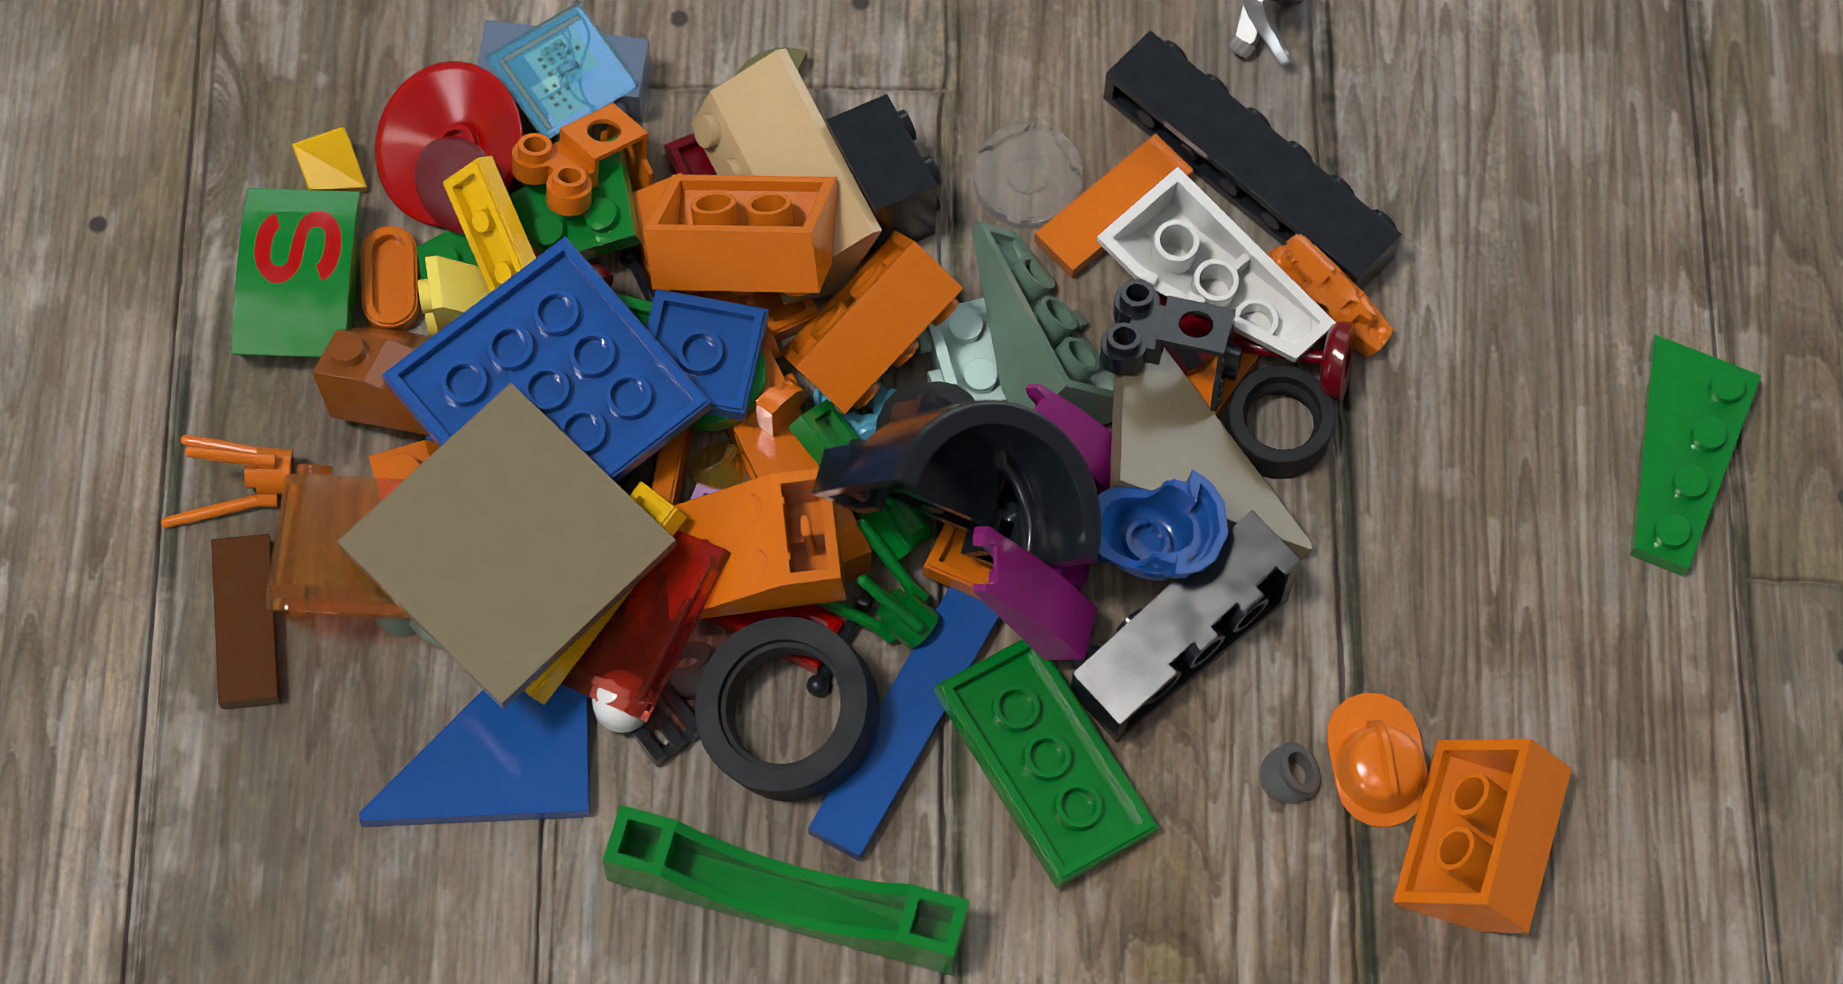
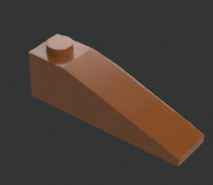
M375 326L336 330L312 371L330 417L429 435L386 385L382 377L384 372L427 341L429 337L422 334Z

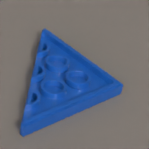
M587 650L545 705L523 691L503 710L482 690L359 812L361 826L590 817Z

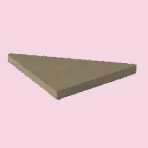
M1165 348L1159 365L1145 362L1142 369L1132 375L1121 376L1114 374L1110 488L1132 487L1155 490L1168 480L1178 479L1186 482L1193 469L1206 477L1216 487L1224 500L1228 531L1253 510L1300 560L1312 551V542L1214 412L1210 410L1208 404Z

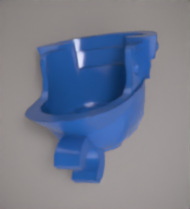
M1193 469L1186 482L1178 479L1168 480L1155 490L1116 487L1107 489L1098 495L1102 533L1097 561L1103 563L1113 562L1122 572L1137 578L1160 582L1169 578L1184 579L1196 572H1202L1216 560L1228 536L1224 500L1216 487L1206 477Z

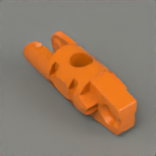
M1296 234L1286 241L1287 244L1285 246H1277L1267 253L1335 322L1347 321L1355 323V350L1368 358L1385 345L1394 331L1369 297L1315 244H1312L1310 239H1307L1302 234Z

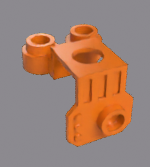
M611 103L561 127L559 141L554 144L543 134L529 133L522 136L512 149V174L517 180L526 184L540 185L546 183V203L553 212L563 216L580 215L590 208L592 189L598 187L599 161L618 151L625 149L633 192L653 184V171L647 160L648 132L616 104ZM596 124H608V129L600 132V141L589 136L587 131L590 127ZM616 135L618 136V138L613 141L605 142Z

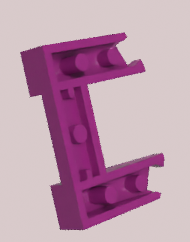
M1028 384L1025 390L1028 397L1036 405L1033 410L1054 422L1075 444L1091 472L1097 494L1099 495L1101 492L1110 489L1112 432L1085 411L1041 384ZM975 527L973 546L983 547L993 557V568L989 572V584H973V592L1044 660H1084L1097 611V606L1081 593L1082 586L1088 579L1089 564L1051 568L1038 557L991 527Z

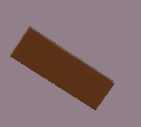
M270 534L211 539L218 703L221 709L280 704L273 548Z

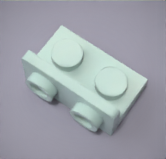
M984 298L959 303L944 322L938 326L930 323L916 338L919 342V347L917 348L919 353L929 352L934 369L927 371L928 382L941 381L957 384L972 395L975 401H1007L1000 386Z

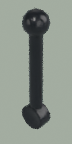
M634 246L622 249L619 254L620 262L625 267L630 268L645 300L653 302L655 293L639 263L641 260L640 251Z
M864 589L854 608L867 614L874 598ZM848 620L839 636L848 644L859 624ZM823 663L818 674L812 675L807 680L806 688L812 696H823L829 689L828 678L832 671L826 664Z

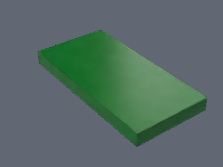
M1023 639L936 684L933 691L1056 889L1153 836L1159 829L1053 661L1041 658Z

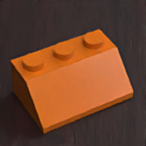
M672 175L644 228L652 289L673 290L676 293L693 294L699 291H728L730 294L737 296L749 295L754 292H783L785 295L792 297L820 293L832 265L838 192L837 177Z
M894 231L784 347L780 354L844 414L852 406L858 410L866 405L879 390L878 378L891 365L898 368L915 353L919 347V342L916 338L930 323L934 326L940 325L953 313L959 303L955 297L963 287L914 240Z
M1533 739L1437 740L1393 903L1399 907L1480 932L1529 934L1572 769Z

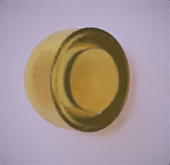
M718 442L705 447L691 458L686 468V475L694 488L696 484H700L710 489L722 490L743 483L746 477V466L735 444ZM717 462L713 466L706 468L710 463Z

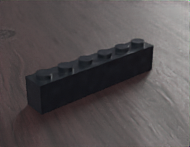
M1150 30L1106 72L1104 100L1149 137L1156 133L1194 170L1193 173L1281 245L1285 246L1287 244L1286 241L1296 234L1306 236L1312 244H1315L1362 291L1395 258L1402 234L1397 230L1395 223L1387 214L1381 210L1369 208L1355 196L1354 191L1345 180L1337 175H1329L1313 162L1310 154L1302 145L1295 141L1288 142L1271 128L1269 121L1260 111L1253 107L1246 108L1229 94L1227 87L1218 77L1210 73L1204 74L1189 62L1184 51L1176 43L1170 40L1163 41Z

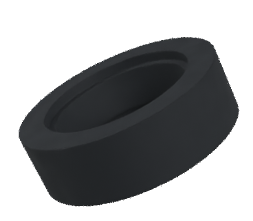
M774 617L757 621L735 632L711 656L697 687L695 719L703 747L722 772L744 788L762 797L779 801H801L832 791L858 770L875 741L880 719V703L877 686L867 664L839 635L812 620L799 617ZM801 655L823 662L829 667L836 678L841 699L838 721L831 736L816 752L799 761L776 764L754 758L742 744L735 720L737 700L746 681L762 665L783 656Z

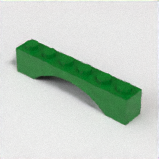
M624 805L619 807L602 859L607 881L949 975L953 973L968 920L970 901L968 899L913 884L861 880L795 866L731 845L678 820Z

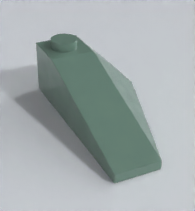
M977 221L971 228L1000 386L1007 401L1033 410L1036 405L1028 397L1025 388L1028 384H1041L1085 411L1100 424L1104 425L1112 422L1114 374L1103 367L1100 361V354L1082 332L1088 325V322L1078 310L1071 311L1063 302L1054 297L1051 290L1055 287V280L1017 232Z

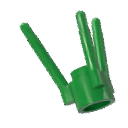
M859 519L857 522L858 529L905 591L903 592L897 588L888 593L868 576L860 575L858 577V584L880 603L877 616L881 620L841 601L820 603L818 605L873 631L888 644L897 639L907 648H915L934 629L938 621V613L925 603L929 594L913 581L867 520Z

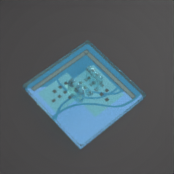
M580 2L573 4L485 55L488 63L539 134H543L549 139L560 133L561 127L603 108L639 87L637 79Z

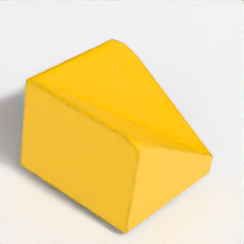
M344 127L292 144L308 190L354 191L361 193L368 191L349 136Z

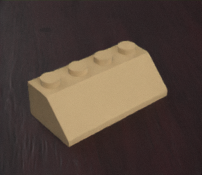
M786 48L779 49L711 90L691 125L694 128V135L698 144L704 148L717 175L837 177L838 192L832 265L820 293L792 297L785 295L783 292H778L783 304L786 305L800 302L806 298L812 297L814 299L835 294L852 276L882 230Z

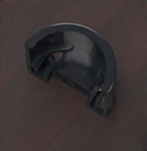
M919 394L918 399L894 403L888 424L876 431L866 441L851 439L847 445L824 449L812 490L814 495L861 514L883 511L886 499L964 530L967 533L961 554L992 567L993 557L983 547L973 546L975 527H991L1038 557L1051 568L1097 563L1102 533L1100 503L1093 477L1083 456L1071 439L1054 422L1031 408L1013 402L978 400L953 405L949 400L936 395ZM1007 481L1010 482L1018 503L998 501L1002 488Z

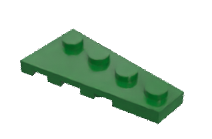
M616 135V136H614L613 138H611V139H609V140H607V141H605V142L613 141V140L617 139L618 136ZM625 149L599 161L598 187L592 189L590 208L580 215L563 216L553 212L546 203V183L540 185L529 184L509 195L529 243L541 254L564 237L572 243L586 260L642 244ZM447 230L416 247L421 279L428 278L425 257L440 256L478 266L464 234L453 233Z
M1655 334L1650 343V371L1645 394L1644 408H1646L1644 433L1640 446L1639 459L1641 460L1639 484L1636 488L1630 556L1684 577L1691 565L1761 375Z

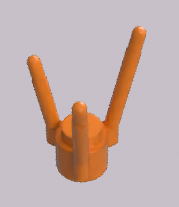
M183 435L180 441L183 445L189 446L185 449V455L189 458L244 465L245 488H256V494L167 516L161 520V525L164 528H170L255 507H278V494L292 495L293 449L256 447L207 437Z

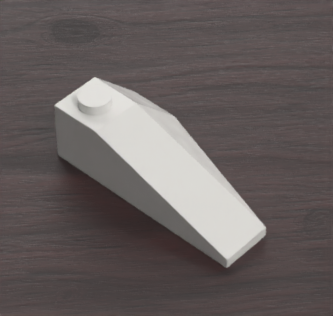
M1179 167L1175 168L1097 236L1096 241L1134 279L1148 282L1156 291L1167 297L1173 296L1236 309L1234 323L1236 333L1294 363L1328 333L1330 327L1336 323Z

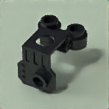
M1135 279L1123 284L1114 295L1113 318L1117 324L1108 329L1101 338L1100 361L1103 367L1116 375H1132L1142 369L1145 362L1159 365L1165 345L1217 355L1216 375L1210 407L1211 411L1216 412L1222 402L1225 380L1236 381L1242 358L1243 347L1233 346L1236 309L1168 296L1166 306L1159 305V295L1148 282ZM1188 315H1202L1211 321L1213 329L1204 337L1193 338L1185 335L1180 330L1179 322Z

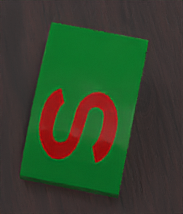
M247 188L236 270L231 354L239 356L320 358L336 330L353 328L354 304H358L361 192Z

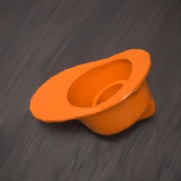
M1361 693L1347 698L1334 709L1327 724V745L1335 787L1341 804L1355 819L1371 827L1390 828L1405 823L1418 812L1428 776L1420 732L1413 715L1399 701L1384 694Z

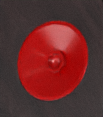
M440 62L413 74L391 96L381 115L377 128L375 160L384 190L402 212L419 222L429 225L441 226L433 220L422 205L416 190L415 168L419 154L430 142L449 135L466 138L482 148L487 156L493 157L506 190L514 177L512 174V149L522 137V126L518 108L509 90L495 75L478 65L467 62Z

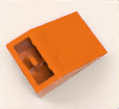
M819 468L768 474L673 505L684 513L687 518L673 535V538L676 540V547L665 557L672 623L847 600L836 503L812 494Z

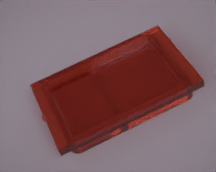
M677 530L673 535V538L676 540V547L635 585L560 684L584 696L595 699L596 702L599 701L597 698L598 688L616 695V698L612 702L607 703V705L647 723L731 555V552L712 544L708 539H700L680 530Z

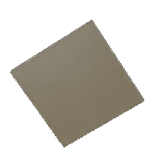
M510 383L337 541V544L383 592L504 710L676 547V540Z

